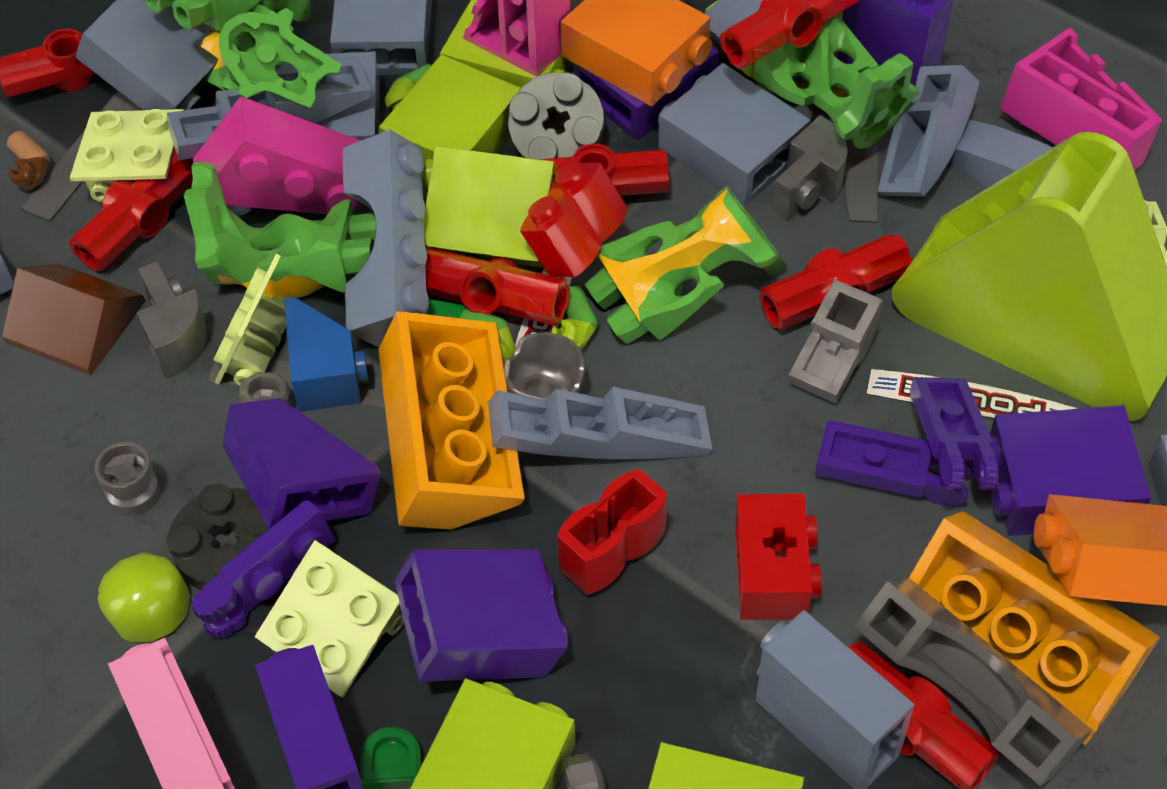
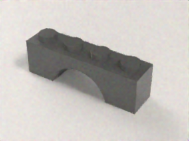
M909 577L887 581L853 626L896 664L926 676L958 699L984 726L990 736L991 744L1039 786L1058 774L1093 731Z

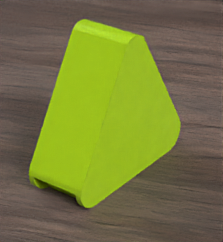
M1081 132L1071 136L944 214L909 267L892 288V299L895 306L913 323L1093 408L1125 405L1129 421L1139 420L1146 415L1167 378V266L1128 153L1119 143L1099 133Z

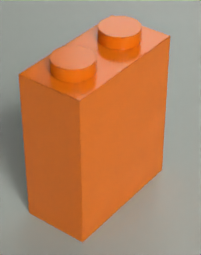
M584 0L560 21L561 53L564 58L652 107L663 95L673 92L688 71L695 65H701L708 57L712 47V41L710 40L711 17L680 0Z
M1048 495L1044 514H1039L1035 521L1034 542L1070 597L1167 606V506Z

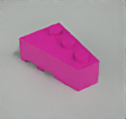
M478 0L473 5L471 13L474 17L471 25L465 30L463 39L538 77L562 54L560 21L570 13V0Z
M1070 27L1015 64L1000 110L1056 146L1077 133L1095 132L1119 143L1128 153L1134 171L1144 163L1162 119L1125 82L1118 83L1117 85L1103 71L1106 63L1097 54L1089 57L1076 44L1079 36Z
M242 96L236 101L193 158V163L204 161L215 165L227 205L328 214L333 206L345 199H351L354 212L362 204L343 193V148L362 140Z

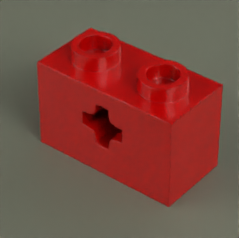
M737 494L735 540L740 620H793L803 610L809 614L811 598L821 597L820 564H810L809 549H816L817 520L815 515H806L805 494Z

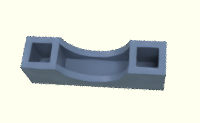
M391 129L343 148V193L373 209L377 225L376 239L369 259L360 272L345 284L346 328L351 331V335L376 347L380 346L397 311L427 314L429 306L425 271L427 250L424 243V215L426 208L422 187L424 160L420 147Z

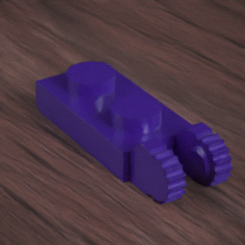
M914 377L910 395L934 457L939 459L940 477L944 481L945 488L960 489L965 478L963 460L968 459L973 460V476L979 489L994 490L996 484H998L999 471L997 460H995V454L992 450L993 440L966 378Z
M832 420L827 421L815 475L922 498L924 495L930 502L939 505L946 504L948 507H961L962 504L965 505V502H967L969 488L966 487V484H962L960 489L945 488L944 481L940 477L939 459H935L928 441ZM963 460L965 479L973 473V460ZM929 468H930L933 472H935L937 475L929 474V473H928Z
M304 500L228 562L219 570L220 573L203 586L202 591H197L198 594L193 596L194 600L191 601L193 605L191 608L196 617L205 622L203 626L209 636L212 635L214 639L219 638L221 640V638L225 637L227 639V636L233 635V631H238L246 624L248 611L250 612L263 600L275 595L282 584L293 576L314 540L325 547H328L335 541L321 511L310 500Z

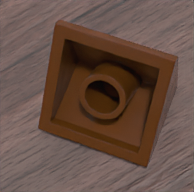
M59 263L17 268L2 338L7 344L91 376L143 305L145 299L140 293Z

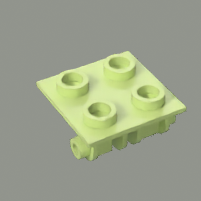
M184 109L91 112L73 165L70 181H85L91 197L96 201L103 202L106 191L116 180L166 179L175 150L168 128L167 113L183 111Z
M275 255L267 272L257 268L244 298L225 333L224 339L213 359L222 364L214 382L218 385L226 372L235 376V383L241 386V382L253 374L265 372L270 359L275 354V347L279 345L286 327L284 297L274 296L270 298L264 295L263 292L281 257L280 255Z
M314 540L255 637L276 652L287 648L301 649L313 644L329 689L340 697H344L382 634L387 632L391 636L395 635L401 629L404 620L403 615L399 613L400 603L398 594Z

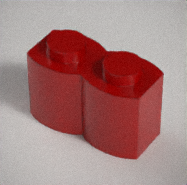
M573 162L564 166L556 174V181L550 188L548 196L534 202L528 210V216L524 220L520 232L549 276L576 277L581 274L598 255L602 242L620 227L627 215L628 208L600 162Z
M635 469L617 477L606 487L599 502L580 508L569 516L561 526L557 536L559 570L586 595L600 591L610 585L620 575L626 561L646 554L661 540L666 529L667 492L641 469Z

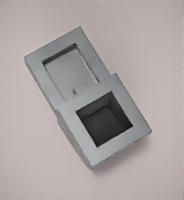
M819 115L790 142L787 170L775 180L772 213L786 222L802 208L804 210L809 209L819 195L834 203L841 192L847 157V143L837 133L835 124L823 116Z
M158 261L138 268L151 307L138 311L137 315L147 344L164 379L183 372L200 357L206 346L208 333L196 290L193 289L183 293L177 278L166 279Z
M834 279L811 322L812 332L788 374L789 383L837 404L856 367L860 368L868 352L881 316L882 299Z

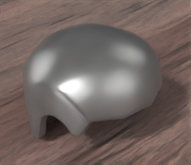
M551 332L523 336L519 340L514 354L511 358H506L504 364L507 392L546 400L555 388L580 393L584 379L585 362L581 348L568 337Z

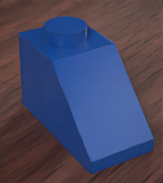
M295 297L284 298L291 383L298 411L303 412L361 403L359 383L369 381L365 351H354L351 331Z

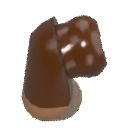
M21 130L16 131L7 140L8 149L19 158L14 161L18 166L17 170L9 168V177L19 188L32 190L43 183L50 163V155L27 133Z

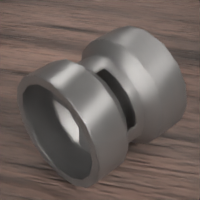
M118 442L109 445L99 454L94 470L111 509L124 516H136L148 511L155 505L160 495V486L148 453L141 445L133 442Z

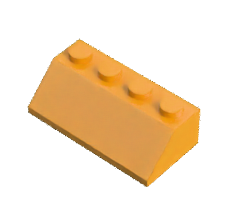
M397 311L378 351L399 526L451 530L521 505L525 498L517 451L492 446L488 401L497 390L507 392L497 324L495 322Z
M964 511L945 517L909 576L913 582L1090 727L1093 731L1082 743L1083 745L1090 741L1130 686L1160 639V636L1104 600L1070 597L1049 565Z

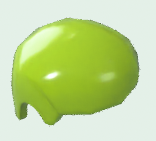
M144 552L120 560L108 570L101 580L97 597L105 618L116 629L121 638L129 642H153L172 633L187 617L191 599L190 591L175 565L163 556Z

